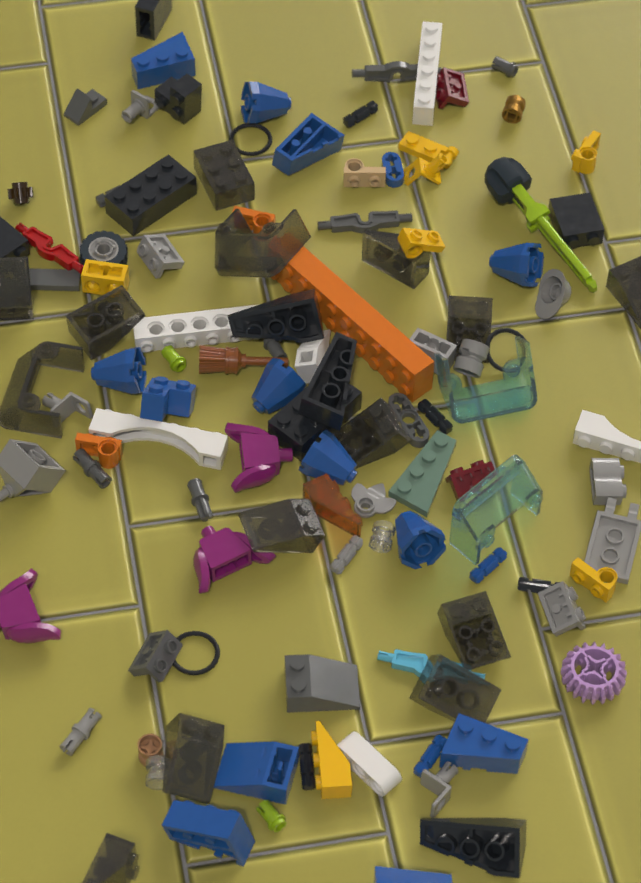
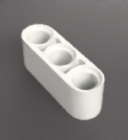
M353 731L337 744L349 761L350 769L379 796L384 797L402 781L399 771L359 733Z

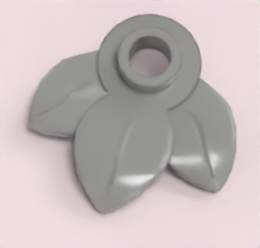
M357 483L351 492V497L355 502L354 511L362 518H370L375 513H388L396 505L395 499L386 497L383 483L368 489Z

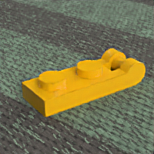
M410 131L405 134L398 144V150L417 158L420 157L427 162H431L440 153L445 154L449 164L445 165L444 169H448L452 164V160L456 159L459 155L458 149L453 146L446 147Z

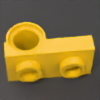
M593 130L589 137L586 136L583 139L581 147L575 149L571 157L573 161L572 170L582 174L594 172L597 159L596 150L599 148L601 133Z
M402 228L397 237L405 256L409 259L418 257L423 251L442 253L445 248L441 236L437 231Z
M578 557L572 562L569 575L577 584L583 585L593 596L600 598L606 603L615 592L618 578L614 569L603 567L596 571Z

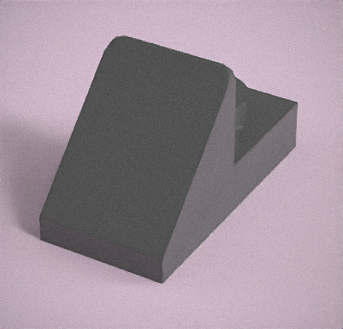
M76 89L64 112V116L79 126L106 106L107 98L93 89L86 94Z

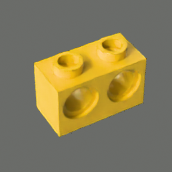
M86 259L81 273L82 292L125 298L130 282L128 265Z

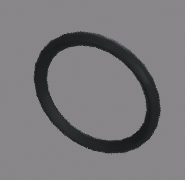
M245 123L233 129L229 136V143L233 150L239 154L256 156L270 148L272 135L266 127L260 124ZM256 127L267 134L268 142L259 151L246 152L236 147L233 137L242 128Z
M510 328L497 329L488 336L485 345L490 346L493 337L499 333H512L522 341L525 348V356L523 361L513 368L499 366L492 359L490 351L487 360L499 371L506 373L516 372L523 368L529 359V345L524 336L518 331Z
M189 631L177 637L179 641L189 636H201L208 639L214 646L215 657L210 665L201 670L185 669L174 660L172 665L178 671L187 675H201L215 667L220 657V649L218 643L211 635L201 631Z

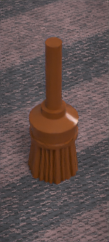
M200 345L199 374L216 372L238 374L241 368H246V365L266 366L272 358L281 359L285 362L282 366H288V358L249 357L246 354H241L238 347L229 348L226 346V349Z

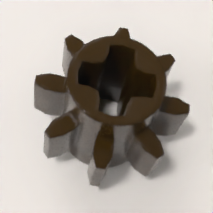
M28 182L12 183V189H8V199H13L14 204L29 203V198H33V187H28Z

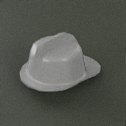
M548 270L540 281L535 311L536 315L541 319H548L554 316L568 302L571 296L570 283L565 279L564 274L560 270Z

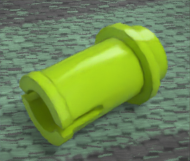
M172 345L163 348L161 354L170 364L171 370L176 372L183 371L186 368V359L180 356Z
M264 800L257 806L256 811L268 823L269 830L279 832L286 826L285 816L279 814L269 800Z

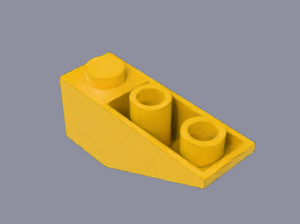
M316 721L315 731H311L312 746H317V753H313L314 768H319V775H315L316 790H321V799L351 797L352 779L350 763L321 722Z

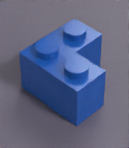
M162 376L152 377L142 393L140 418L162 422L167 414L190 417L194 410L196 385L190 384L186 380L171 381Z

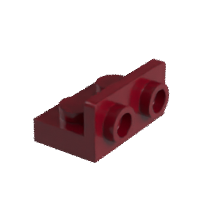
M443 67L437 74L436 100L439 109H443L448 102L462 107L468 105L469 97L464 73Z
M483 460L470 464L471 468L463 470V467H459L450 471L451 475L445 478L446 483L450 482L457 502L501 487L492 461L484 463Z

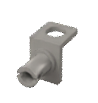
M132 90L131 105L121 112V116L128 123L138 114L148 119L159 107L155 104V99ZM149 103L154 105L153 108L149 109Z
M50 392L42 399V404L51 409L52 420L56 426L62 423L74 411L81 413L89 419L93 417L89 402L72 392L62 400ZM79 403H81V404L85 407L86 410H84V409L79 405Z
M446 762L436 775H433L426 769L422 771L420 784L439 796L431 807L430 817L435 818L450 800L452 787L448 783L459 772L454 764L449 768L452 764L451 762Z

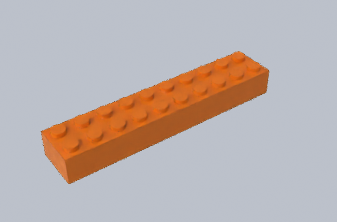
M288 232L268 244L267 272L270 278L280 283L283 289L291 294L315 289L321 320L327 329L357 340L356 355L366 360L373 370H377L384 377L386 382L395 386L399 393L405 394L411 402H414L432 389L433 359Z

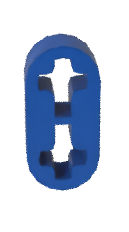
M394 152L385 153L382 156V167H386L385 183L392 188L400 187L404 182V171L400 156Z

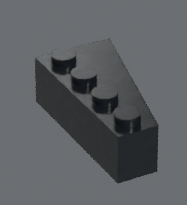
M338 332L335 333L301 399L298 414L340 431L357 340Z

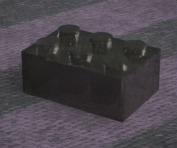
M233 140L193 150L194 169L215 211L255 200V182Z

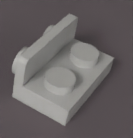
M165 234L143 235L137 248V253L156 279L161 277L164 269H181L183 267L184 260Z
M561 581L538 592L552 633L555 636L561 635L575 627H579L581 630L586 628L584 624L586 616L582 608L577 606L576 600L578 595L573 586L569 587L564 581Z

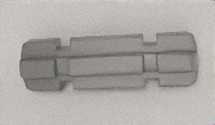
M357 535L350 538L349 543L337 555V559H334L330 564V570L335 574H341L345 569L344 566L349 564L356 555V551L362 547L363 539Z

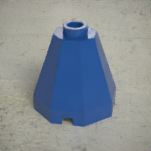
M244 82L241 93V100H244V105H241L244 123H259L287 114V111L291 109V98L288 97L286 92L259 82Z
M523 243L496 250L490 256L489 265L494 273L519 285L537 287L539 282L535 281L536 278H541L543 274L544 254L538 250V248H542L540 243Z
M129 348L95 362L94 367L91 368L92 380H95L99 386L130 394L143 392L146 386L147 373L142 371V365H146L141 348Z
M272 358L268 362L251 397L254 402L252 404L253 407L261 414L263 412L270 414L286 406L305 389L306 383L290 366L284 368L282 365L285 362L281 359Z
M328 430L323 431L318 436L321 438L320 443L315 441L301 462L302 466L298 470L305 475L341 485L346 484V482L351 483L358 473L355 470L357 464L334 434Z
M412 511L403 512L396 518L395 528L398 555L402 564L413 569L422 568L419 564L427 562V566L434 564L446 550V545L444 544L445 535L442 530Z

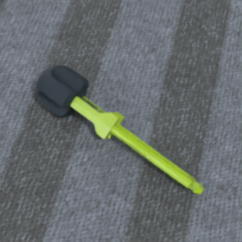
M501 157L494 160L485 172V184L489 192L499 204L515 203L526 216L529 231L532 233L539 229L584 286L588 287L590 292H596V280H593L589 271L549 223L551 219L547 216L550 214L548 207L545 204L535 202L526 191L530 188L532 181L529 173L513 158Z

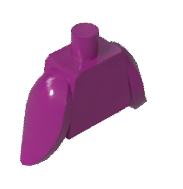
M227 422L224 429L225 433L232 440L239 443L242 473L231 484L235 493L268 483L279 474L281 462H292V448L279 449L278 438L275 435H271L258 427Z
M212 526L205 527L201 531L203 538L200 539L199 548L195 551L193 566L199 583V594L210 590L211 581L215 582L252 564V561L259 564L270 563L276 555L245 533L233 532L230 528H223L216 532Z
M32 568L8 583L0 591V628L5 639H11L18 643L60 640V629L48 623H42L30 594L38 577V574Z

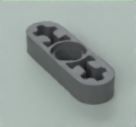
M392 394L388 399L389 412L413 447L423 448L429 441L428 428L405 394ZM405 417H411L415 421L413 423L408 424L405 423L402 419Z

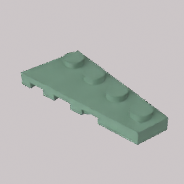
M437 430L391 487L388 496L428 517L432 502H434L444 472L455 450L457 440Z

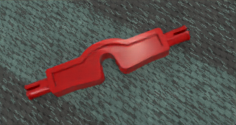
M21 222L16 225L15 229L28 239L29 244L36 248L37 253L42 258L55 261L68 271L74 269L80 274L82 273L84 266L79 263V257L63 244L52 247L54 243L51 236L41 232L34 226L28 228Z

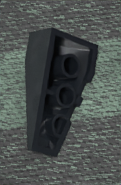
M315 289L293 293L228 315L233 337L275 339V341L292 340L296 343L324 339L320 308Z
M421 818L420 845L446 856L451 855L465 861L464 863L467 865L477 866L493 876L520 878L526 849V820L509 818Z

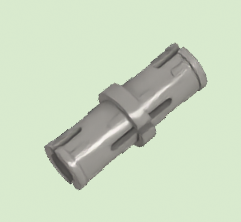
M89 708L79 723H75L71 727V733L59 745L63 752L66 749L68 750L67 755H73V752L81 742L88 739L89 732L102 718L99 712L93 713L95 709Z

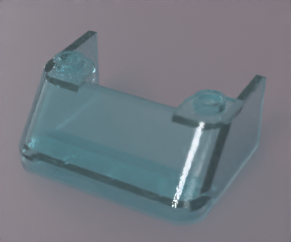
M520 336L515 337L518 358L509 360L504 364L502 370L503 379L462 388L461 379L456 374L450 373L448 359L439 353L434 354L439 388L451 418L458 423H468L533 408L537 402V391L530 342Z
M516 454L511 456L460 497L453 507L449 544L475 566L479 564L481 549L484 547L488 548L494 542L495 529L517 510L525 506L536 516L540 513L543 491L522 458Z

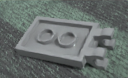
M608 497L605 511L597 510L584 562L596 571L603 567L614 569L618 575L617 582L628 585L641 532V520H637L640 505L630 503L628 516L624 517L614 514L617 499Z

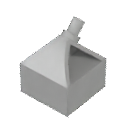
M9 439L0 453V474L5 484L2 490H0V502L12 496L20 497L51 493L66 470L37 443Z

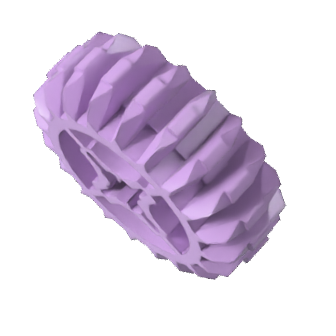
M595 641L592 643V646H588L584 642L582 648L576 645L573 651L569 650L566 658L563 659V667L560 672L562 683L566 685L567 692H573L574 699L579 696L582 697V703L586 699L591 700L592 705L596 700H599L602 705L606 699L612 701L614 695L618 696L621 693V688L625 686L626 665L624 661H621L620 654L614 655L613 648L605 649V643L598 647ZM578 665L582 667L581 674L579 675L575 672V668ZM610 671L613 678L607 681L606 673Z

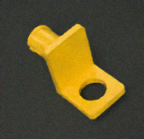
M440 153L431 162L418 157L403 170L405 185L409 186L421 175L439 185L441 183L440 170L449 164L447 156ZM415 168L413 176L409 178L410 171Z

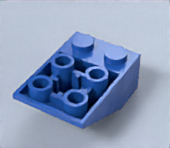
M275 741L226 743L213 788L286 805L299 762V747Z

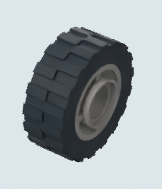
M96 231L93 234H89L80 245L81 264L84 266L85 260L89 259L127 265V244L125 245V240L120 235L114 234L111 231Z

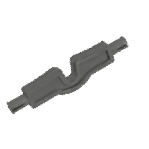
M394 61L385 65H365L364 69H352V78L364 77L365 81L390 82L393 75L399 72L402 81H412L417 78L418 64ZM438 67V73L441 71L442 67Z
M397 210L371 211L368 214L367 222L362 221L358 213L331 216L330 221H317L318 230L331 229L332 233L348 231L371 233L380 228L399 227L401 222H412V213L398 214Z

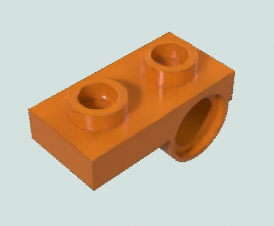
M234 206L232 211L233 226L253 230V237L258 241H267L271 238L275 231V214Z
M77 432L75 438L76 451L83 448L89 455L97 456L101 466L106 469L116 467L119 461H121L123 455L122 440L114 437H102L90 433Z

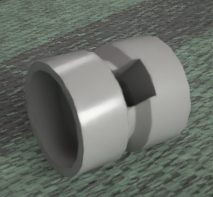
M463 339L459 348L461 356L456 357L453 369L463 375L480 378L484 368L482 361L487 359L490 347L475 340Z

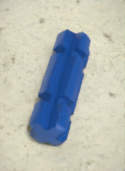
M501 547L496 548L492 552L493 554H490L478 565L479 568H474L470 572L469 578L476 584L480 583L484 579L483 576H488L499 565L498 563H502L507 558V552Z
M441 735L434 737L432 744L428 746L420 758L421 761L414 767L413 773L421 778L424 769L428 771L432 768L447 739Z

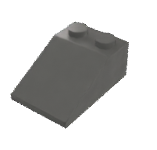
M310 654L285 655L287 713L360 710L357 665Z

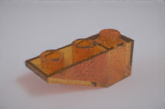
M326 473L303 484V499L313 514L353 536L361 537L362 520L357 513L355 514L352 511L348 498L342 496L335 480L332 481Z

